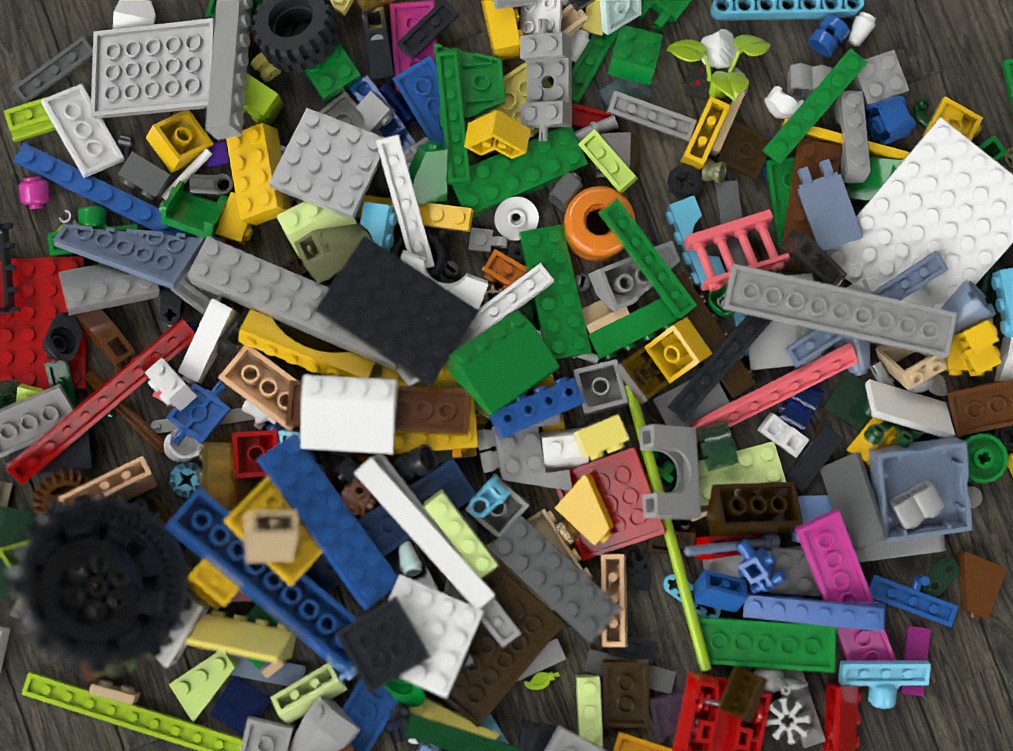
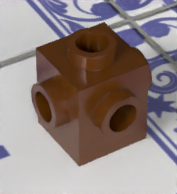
M357 476L351 486L347 485L342 493L344 504L347 505L346 509L352 514L364 516L368 509L372 510L377 500Z

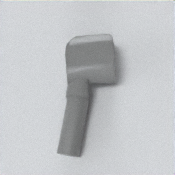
M64 210L69 214L67 220L59 217V220L64 224L79 225L75 215L68 210Z

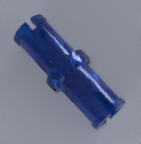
M390 83L380 87L379 92L395 110L394 112L404 125L410 124L416 117L404 103V98L398 96L390 86Z

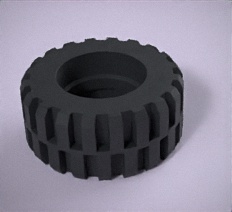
M262 0V5L257 6L255 10L256 15H253L252 35L266 60L279 70L284 69L285 72H293L294 70L305 72L307 68L312 70L316 68L315 65L323 64L327 61L326 57L328 55L331 56L335 51L334 46L339 44V36L342 31L341 22L330 0ZM302 19L312 20L302 33L293 37H282L283 32L292 23Z

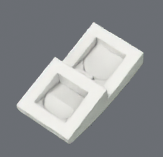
M771 412L757 429L769 440L774 441L776 445L796 458L809 441L808 438L794 427L789 426Z

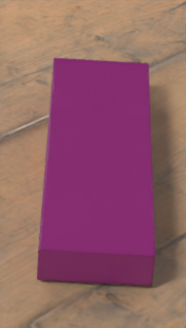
M906 625L903 661L928 660L930 628ZM902 685L899 692L902 694L924 696L925 685Z

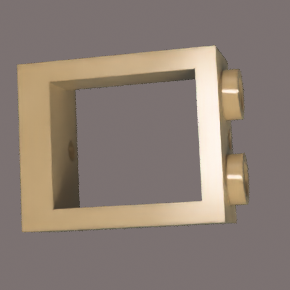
M883 344L875 348L878 359L882 360L885 369L907 390L947 369L944 358L922 353L927 358L904 371L896 362L915 351Z

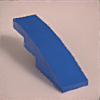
M365 76L349 88L359 103L370 91L377 92L385 100L368 76ZM393 112L392 120L386 126L382 125L378 130L385 138L398 134L402 150L405 152L410 146L415 145L416 142Z

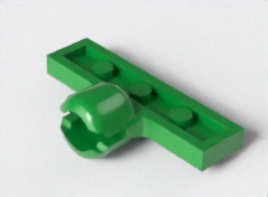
M86 206L78 210L79 225L92 226L93 229L106 230V227L115 228V231L124 232L127 229L139 230L138 224L109 227L106 223L105 209L101 206ZM58 232L47 233L51 256L75 254L54 246L53 239Z

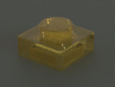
M567 519L555 525L566 545L581 537L579 530Z

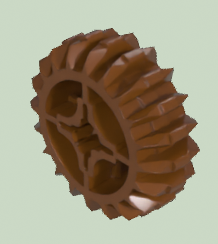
M61 468L57 475L51 471L50 478L43 476L44 484L37 483L36 487L38 490L33 491L35 499H33L32 503L35 506V513L39 515L41 512L46 511L53 516V509L51 510L46 506L48 496L54 500V506L59 501L58 497L88 483L89 478L87 476L82 477L80 471L74 474L73 469H69L67 473H64V470Z

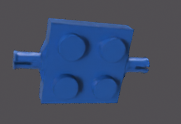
M218 381L210 391L203 389L194 382L190 388L197 397L181 411L174 407L166 417L179 430L171 440L172 443L179 446L187 436L194 438L202 445L205 444L231 411L218 397L226 388L223 383Z

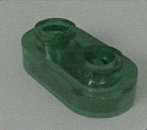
M952 558L939 559L926 573L925 576L930 579V583L926 586H921L922 592L933 597L941 595L958 576L960 571L959 564ZM948 565L952 568L950 573H947L945 570ZM932 582H936L937 587L934 590L931 589Z

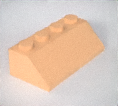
M244 345L218 379L291 432L296 427L286 426L285 423L289 382L296 379L253 347L250 348Z

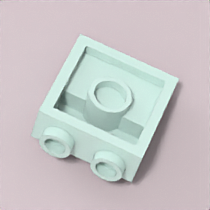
M600 0L602 31L609 35L640 16L641 0Z

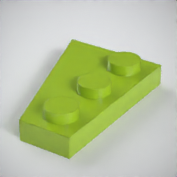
M218 651L169 684L192 722L197 720L204 708L213 699V696L237 667L229 652Z

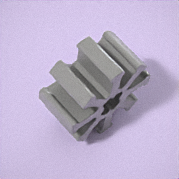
M792 692L782 696L780 700L776 698L770 704L769 711L771 710L772 713L768 716L766 726L771 724L780 725L772 734L777 740L787 730L789 739L787 742L789 744L795 743L801 735L802 738L806 737L813 728V725L808 723L816 716L814 709L804 712L800 710L808 702V699L804 696L794 706Z

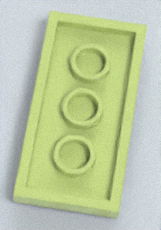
M774 441L698 461L701 507L709 504L713 484L786 482Z

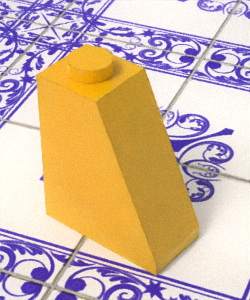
M587 473L576 483L555 509L593 545L598 544L600 541L604 544L612 535L610 530L614 525L592 475Z

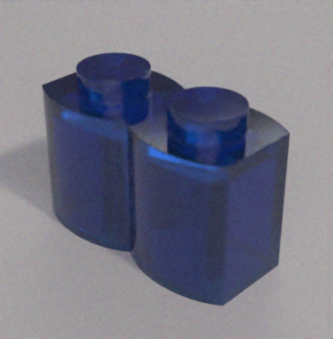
M813 385L789 397L787 401L783 400L777 409L780 412L778 417L799 431L804 430L821 402L825 391Z

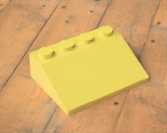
M212 610V613L202 616L186 639V644L280 662L292 658L296 636L281 623H278L276 627L269 625L270 621L256 619V622L247 621V616L234 614V618L225 616L226 612Z

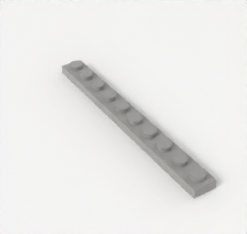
M378 453L372 457L457 551L385 455ZM462 594V596L466 599V601L469 603V605L473 606V605L467 600V598ZM494 596L480 608V610L484 611L481 620L502 647L521 634V631Z

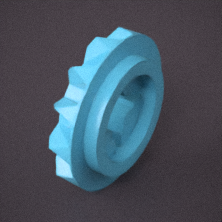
M183 462L175 466L170 473L169 484L173 492L180 497L190 498L198 488L203 490L205 486V473L195 463ZM181 473L185 474L186 476L193 475V478H191L190 480L192 486H190L189 484H184L180 486V484H182V481L184 480V478L182 477L183 475Z

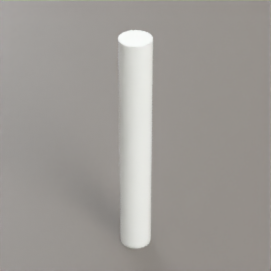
M205 148L162 194V198L167 200L170 189L175 187L179 181H183L185 184L191 178V174H194L208 160L212 152Z

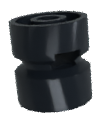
M425 444L411 449L409 453L406 451L397 455L394 461L395 470L405 482H410L434 472L438 464L435 452L430 446Z

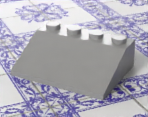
M813 273L789 275L813 281ZM772 320L748 348L750 369L759 370L794 366L783 349L814 329ZM819 353V354L816 355L815 357L811 358L810 360H808L807 362H805V363L802 364V365H806V364H808V363H810V362H812V361H814V360H816V359L822 357V356H821V353Z

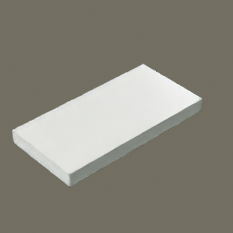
M82 84L41 100L42 106L83 178L124 161V156L102 118L95 119L91 117V99Z
M869 379L866 382L865 387L873 417L943 438H950L955 435L946 402Z

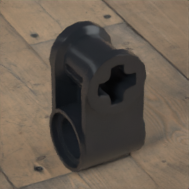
M161 285L159 291L160 319L171 328L180 319L184 320L185 301L171 291V288ZM173 312L176 314V317H173L171 321L168 319V316H172Z

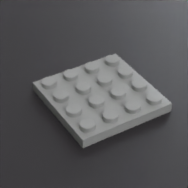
M306 108L269 182V186L353 219L381 162L376 140L385 137Z

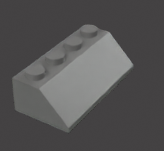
M105 264L58 272L69 316L159 297L160 290L157 283Z

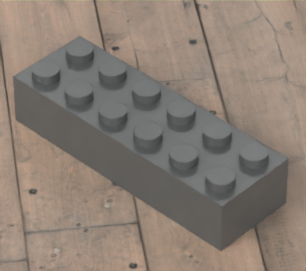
M521 515L490 547V550L589 643H594L623 611V608Z

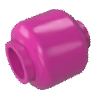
M42 177L23 178L24 182L19 184L21 203L29 205L30 209L43 208V204L50 201L48 182L42 180Z

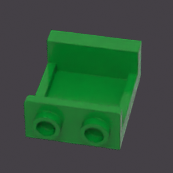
M179 181L175 187L170 189L167 200H163L160 205L161 223L205 239L207 236L213 238L229 197L221 194L218 201L214 202L185 192L184 182Z

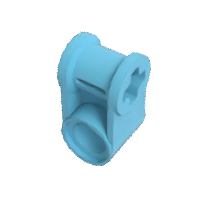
M497 475L493 476L471 498L469 502L471 513L476 517L486 516L494 507L505 500L512 491L506 489L498 481ZM493 486L500 492V494H498L493 489ZM477 500H483L486 503V508L483 511L478 512L474 510L473 505Z

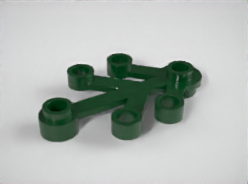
M868 401L863 410L867 415L872 416ZM885 420L881 424L870 425L864 432V437L869 443L878 445L885 437L884 433L895 426L898 436L897 442L903 447H908L913 439L920 438L923 431L909 428L906 432L903 425Z

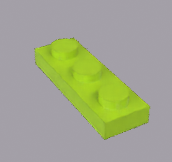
M597 130L591 131L578 144L621 194L638 179Z

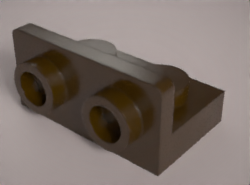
M672 520L681 556L692 557L686 555L684 550L686 547L694 545L696 534L694 523H690L687 520ZM664 534L648 539L647 552L669 554Z

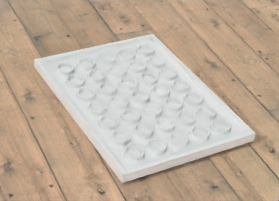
M939 118L856 216L863 238L827 250L825 262L852 284L865 278L871 291H874L932 252L937 251L949 270L901 301L941 309L966 279H968V282L971 281L976 285L1013 243V175L942 118Z

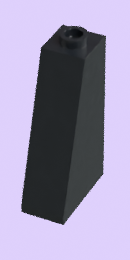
M94 425L35 475L47 474L51 471L56 473L59 472L60 468L64 472L69 469L74 471L97 468ZM29 446L8 454L9 459L6 462V466Z

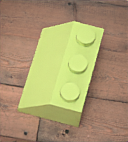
M306 201L277 215L285 234L300 260L301 257L294 242L311 231L357 224L354 218L350 219Z

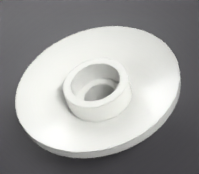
M519 196L511 197L501 202L496 209L494 217L499 233L510 240H520L519 232L536 229L539 220L538 211L530 200ZM518 213L520 218L513 220L512 215Z

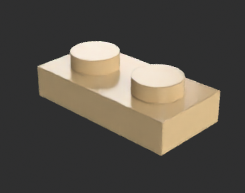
M105 679L92 683L89 690L91 694L131 705L138 702L140 696L139 692L134 691V687L127 685L117 687L113 685L112 681Z

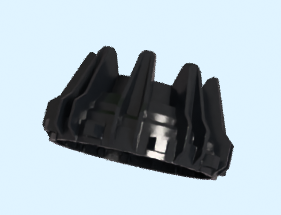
M102 491L98 492L93 498L87 492L77 494L74 497L72 506L62 500L58 501L52 507L53 516L46 511L41 512L35 517L37 523H31L24 532L29 540V544L16 545L11 549L10 553L17 557L18 565L11 564L5 569V573L14 580L9 584L10 595L18 597L21 601V606L8 613L9 617L17 615L24 625V628L19 630L17 634L21 635L34 630L37 635L33 645L40 652L50 649L48 652V665L53 666L61 659L68 665L67 674L69 675L76 672L83 663L88 666L92 675H102L106 670L110 677H115L121 674V664H125L127 669L132 672L140 668L142 656L153 660L163 653L162 647H167L174 642L170 635L172 631H177L185 625L180 615L182 612L191 610L193 599L188 596L187 590L194 587V584L190 583L188 578V569L192 566L190 563H186L183 557L188 548L164 528L166 524L158 518L161 514L159 512L155 515L149 513L147 503L140 499L131 504L126 502L123 494H119L115 498H105ZM92 561L99 563V571L92 567ZM71 570L79 574V580L71 577ZM111 574L118 577V584L112 582ZM90 584L97 586L98 594L90 590ZM69 593H73L77 597V603L70 602L68 598ZM110 597L116 599L117 607H113L109 603ZM88 607H93L96 610V617L89 615Z

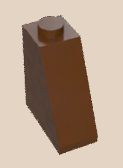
M958 551L960 607L962 610L967 611L966 616L979 621L981 617L989 619L1007 568L968 552Z

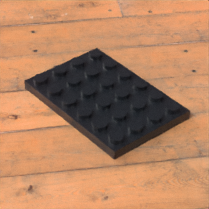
M364 235L314 312L421 382L432 387L450 358L448 355L453 354L479 310Z

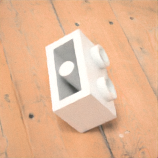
M163 358L159 359L145 372L150 378V381L147 383L156 392L159 390L162 392L159 397L168 406L172 403L181 411L197 397Z

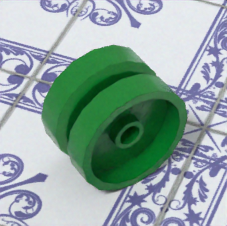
M973 434L961 438V440L967 442L969 473L967 482L988 483L995 481L1003 475L1007 468L1008 455L1005 446L999 439L988 434Z

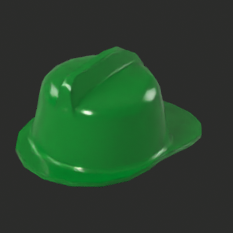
M400 677L384 686L396 701L408 707H419L425 701V693L420 686Z

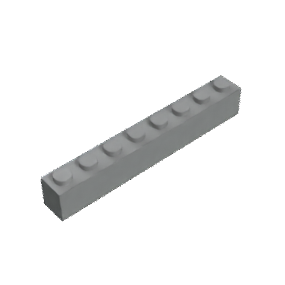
M217 0L205 129L217 140L242 135L253 0Z

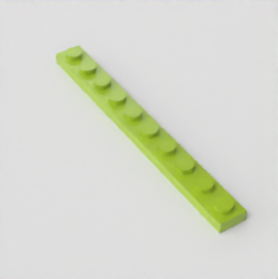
M32 671L28 672L21 695L198 751L241 750L243 738L136 704L131 705L91 694L88 689Z

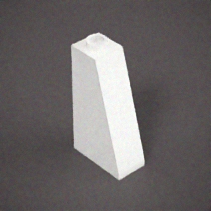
M213 298L178 370L183 375L182 379L192 385L194 382L203 383L239 316V313Z

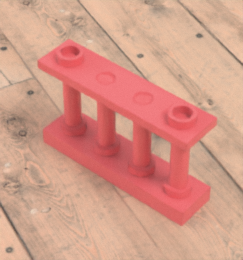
M770 209L686 236L683 243L686 252L690 250L697 251L707 279L704 280L701 286L702 291H716L722 288V285L728 283L732 264L735 263L726 241L734 236L739 239L749 266L746 267L764 271L771 269L772 271H778L785 267L790 256L788 253L778 255L767 229L773 218ZM756 230L760 233L770 259L757 262L747 237L748 232ZM712 243L718 245L728 270L727 273L716 276L705 250L706 245Z

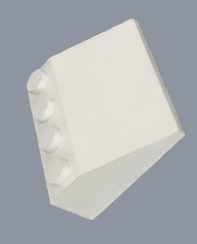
M304 375L301 397V449L393 454L398 399V384L396 380Z

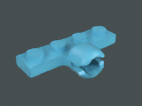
M840 661L838 682L841 686H869L868 701L877 708L888 709L896 704L899 686L929 685L931 664L928 661Z

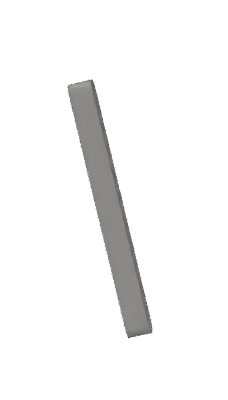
M928 534L915 539L887 543L881 541L857 550L855 554L858 562L946 551L944 534ZM802 546L787 547L803 549ZM742 555L702 560L704 570L742 578L738 573L740 569L738 565L744 559Z

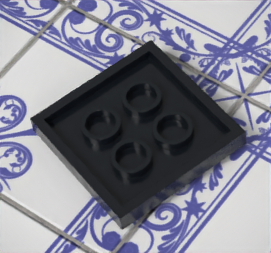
M396 596L336 632L370 694H373L432 658Z

